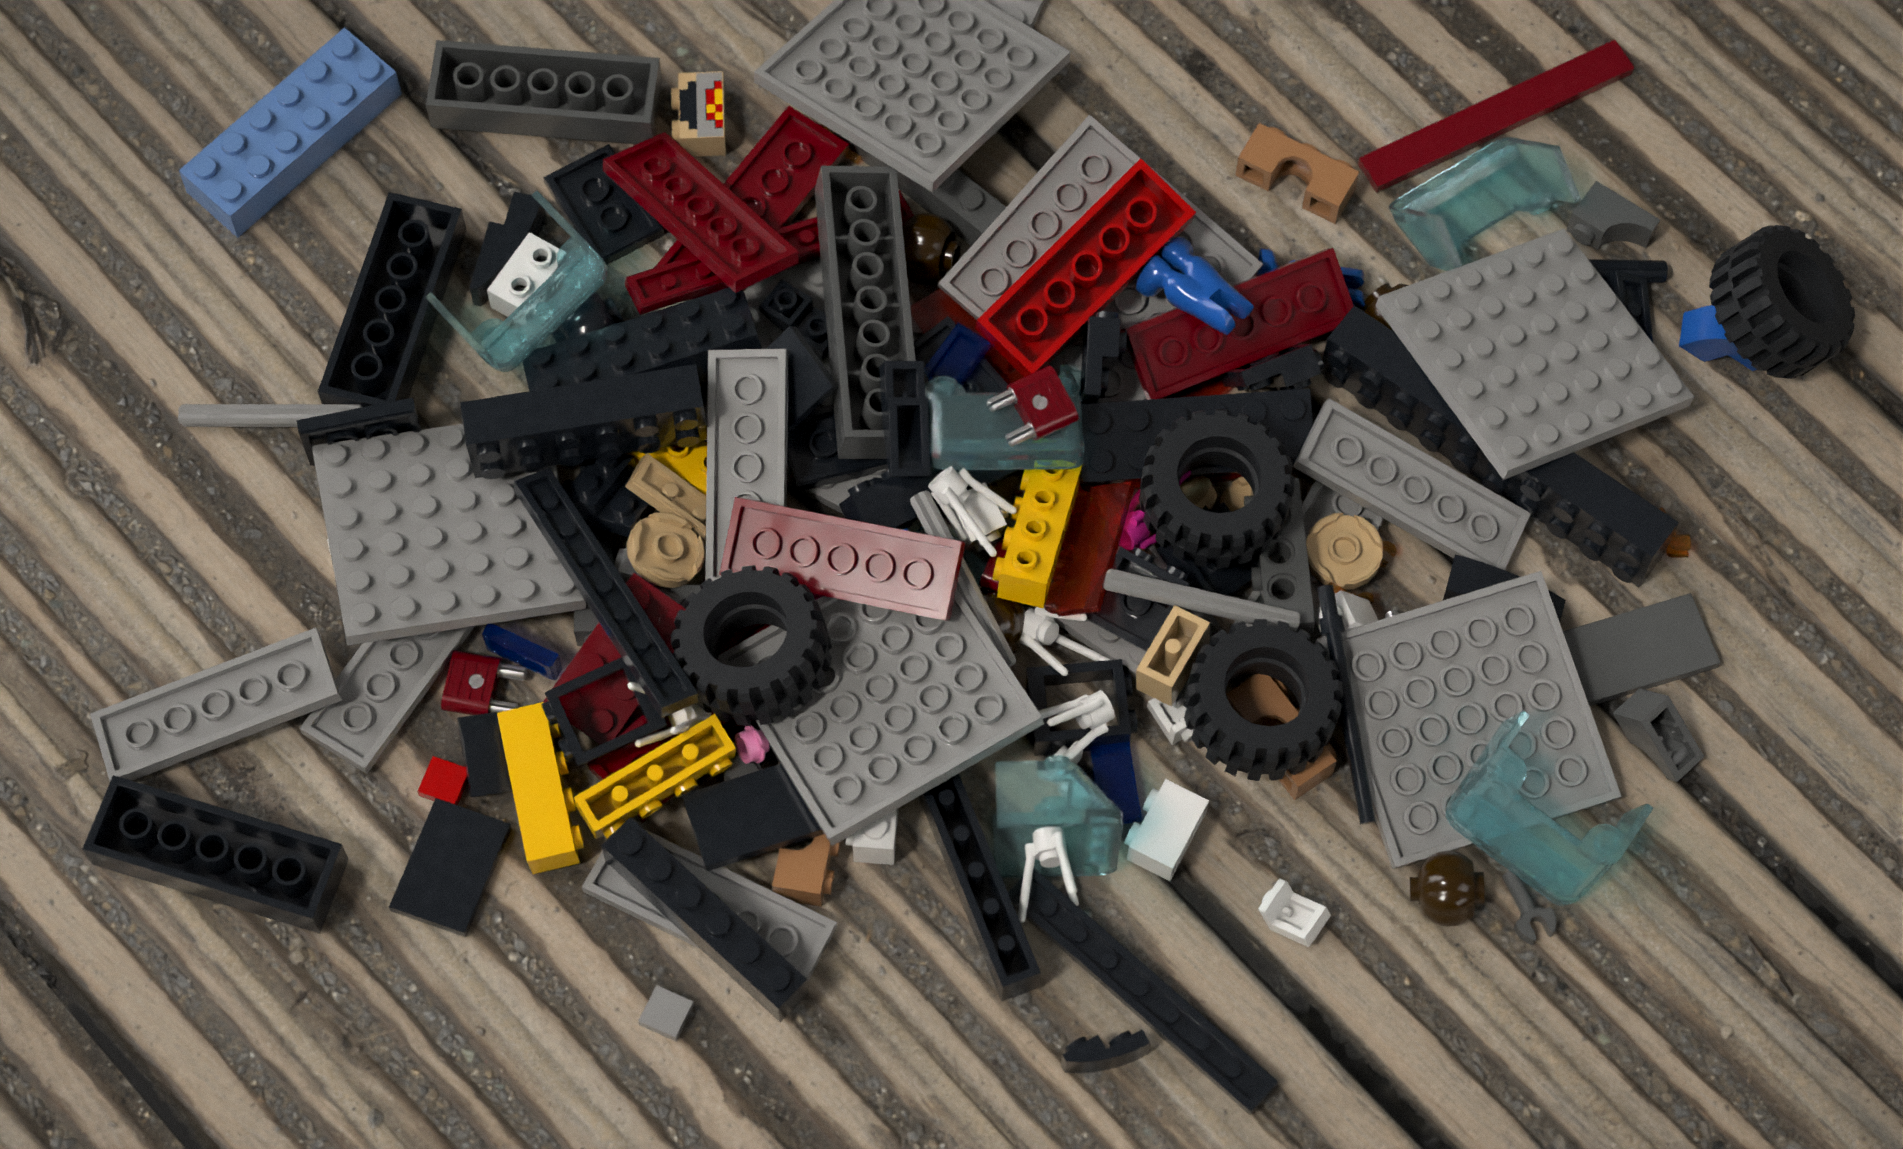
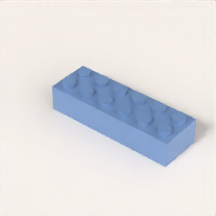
M344 27L178 170L186 192L237 238L240 237L402 95L396 71Z

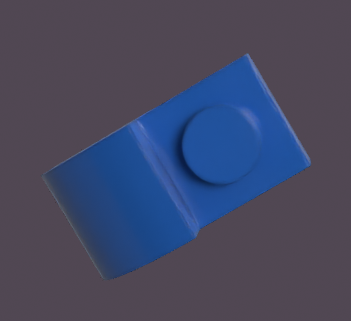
M1704 306L1683 313L1679 347L1703 362L1728 355L1750 370H1757L1751 366L1752 362L1749 359H1743L1737 353L1738 348L1733 342L1729 343L1725 337L1726 331L1722 324H1718L1715 317L1717 312L1715 306Z

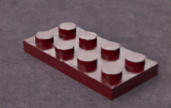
M633 573L626 584L673 654L671 633L676 629L674 620L678 611H685L686 608ZM599 622L553 688L621 658L618 650ZM623 670L559 698L570 724L600 745L616 738L639 706L632 690L628 688L629 683Z

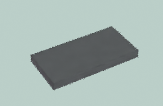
M1691 593L1563 631L1589 706L1633 694L1639 688L1646 690L1716 669L1721 663Z

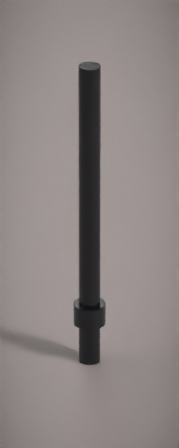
M1324 585L1317 588L1323 617L1319 619L1322 636H1326L1330 660L1335 661L1339 670L1336 680L1342 682L1343 695L1340 701L1342 704L1340 717L1360 825L1375 823L1376 819L1342 633L1346 632L1343 615H1338L1333 585Z

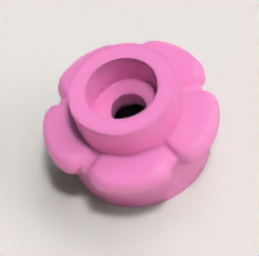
M750 725L745 726V731L736 733L735 745L741 760L745 764L754 761L757 764L765 760V753L769 752V742L761 729L755 730Z

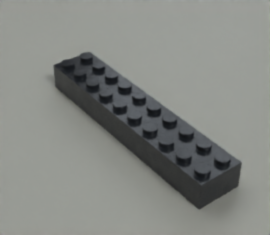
M1355 305L1327 338L1322 360L1324 370L1321 371V374L1324 375L1328 383L1336 388H1344L1353 394L1363 407L1375 409L1384 415L1393 427L1401 431L1406 430L1418 438L1424 448L1431 452H1438L1449 459L1458 471L1465 474L1470 473L1480 480L1487 489L1504 496L1515 505L1531 513L1530 517H1535L1547 525L1548 530L1554 536L1560 539L1566 538L1578 546L1584 556L1593 561H1600L1612 569L1613 574L1621 581L1632 583L1639 588L1665 554L1679 522L1574 452L1503 480L1396 333Z

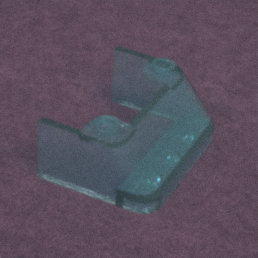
M1507 137L1490 143L1397 198L1389 205V210L1396 224L1429 266L1449 271L1463 266L1459 258L1464 253L1462 243L1512 213L1521 211L1537 215L1548 210L1551 207V202L1556 199L1577 203L1581 200V197L1560 146Z
M537 190L531 196L571 237L558 251L557 263L559 269L504 321L494 318L488 319L472 332L453 310L432 292L425 297L481 358L499 372H508L519 366L604 284L608 275V267L604 259Z
M1069 365L1060 366V376L1058 377L1077 410L1078 421L1037 441L1030 438L1013 447L1008 445L1009 441L1005 439L1006 434L1025 426L1014 404L1012 403L995 412H991L989 410L991 406H987L988 399L1003 392L966 393L963 386L958 384L956 379L948 376H939L929 380L924 369L925 397H928L930 466L942 470L950 466L955 470H961L962 468L966 470L1073 469L1080 467L1083 464L1084 456L1080 387Z
M1523 710L1501 723L1447 803L1446 819L1454 830L1556 905L1567 906L1579 901L1623 856L1653 810V807L1646 803L1624 813L1616 827L1609 824L1594 826L1580 840L1517 793L1526 779L1527 769L1525 762L1517 753L1508 748L1530 716Z
M1060 755L1047 757L1045 761L995 763L997 814H993L994 860L1002 878H1021L1023 876L1026 861L1024 845L1033 843V832L1043 827H1061L1064 829L1067 856L1073 876H1101L1111 874L1117 870L1123 831L1122 811L1076 763L1070 762L1068 757ZM1035 859L1034 868L1044 877H1063L1060 866L1052 868L1042 867L1040 861Z

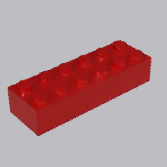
M1140 158L977 319L975 329L1023 377L1045 368L1084 330L1089 316L1096 317V312H1102L1141 273L1152 256L1159 255L1166 243L1176 238L1192 223L1196 211Z

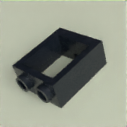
M622 657L545 692L548 701L542 703L541 706L550 726L558 723L565 737L559 740L558 743L567 763L575 760L578 768L630 745L640 738L667 728L664 717H660L647 695L632 690L647 724L583 752L559 698L620 670H623L628 683H638Z
M1122 659L1062 664L1068 670L1067 676H1062L1051 666L1027 668V695L1038 711L1047 708L1045 686L1112 680L1118 725L1107 726L1108 732L1096 737L1083 749V752L1129 748L1131 734L1137 733V717L1135 709L1128 710L1127 696H1133L1132 678L1130 672H1123ZM1049 717L1044 718V724L1031 731L1034 756L1056 754L1063 746L1069 748L1076 740H1081L1091 729L1050 731V726L1047 724Z

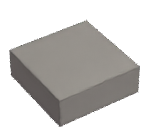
M656 985L638 1020L639 1025L677 1041L694 1007V1002Z

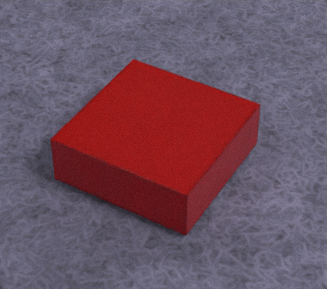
M432 756L418 788V795L435 801V798L458 806L468 782L466 767Z

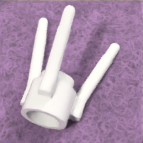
M952 466L946 468L929 483L928 487L932 491L931 496L940 505L959 540L965 541L967 537L952 510L953 508L991 557H995L997 551L962 505V502L970 495L966 488L969 485L1011 514H1015L1017 509L974 479L965 468H962L959 472Z
M1046 606L1044 608H1030L1025 611L1024 626L1019 642L1030 647L1062 676H1067L1068 670L1044 649L1043 645H1051L1053 642H1056L1094 661L1111 660L1059 634V625L1055 623L1054 618L1086 621V614L1051 609Z
M630 682L628 684L630 690L645 693L639 683ZM696 703L669 714L671 727L635 741V745L642 747L670 736L681 734L710 717L711 713H706Z
M1099 690L1089 696L1085 694L1073 701L1039 710L1043 719L1057 715L1048 719L1047 724L1049 726L1075 718L1082 729L1088 727L1091 729L1090 732L1043 773V779L1049 780L1096 737L1108 732L1106 723L1115 718V713L1110 700L1103 691Z
M1047 826L1039 828L1032 834L1033 843L1024 845L1026 861L1018 906L1020 923H1023L1026 918L1035 859L1040 861L1042 867L1052 868L1060 866L1069 899L1077 906L1079 905L1075 879L1067 856L1065 832L1061 827Z

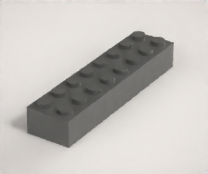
M821 166L815 186V200L830 371L832 378L839 386L832 393L838 459H887L882 421L879 366L884 361H916L897 170L892 167Z

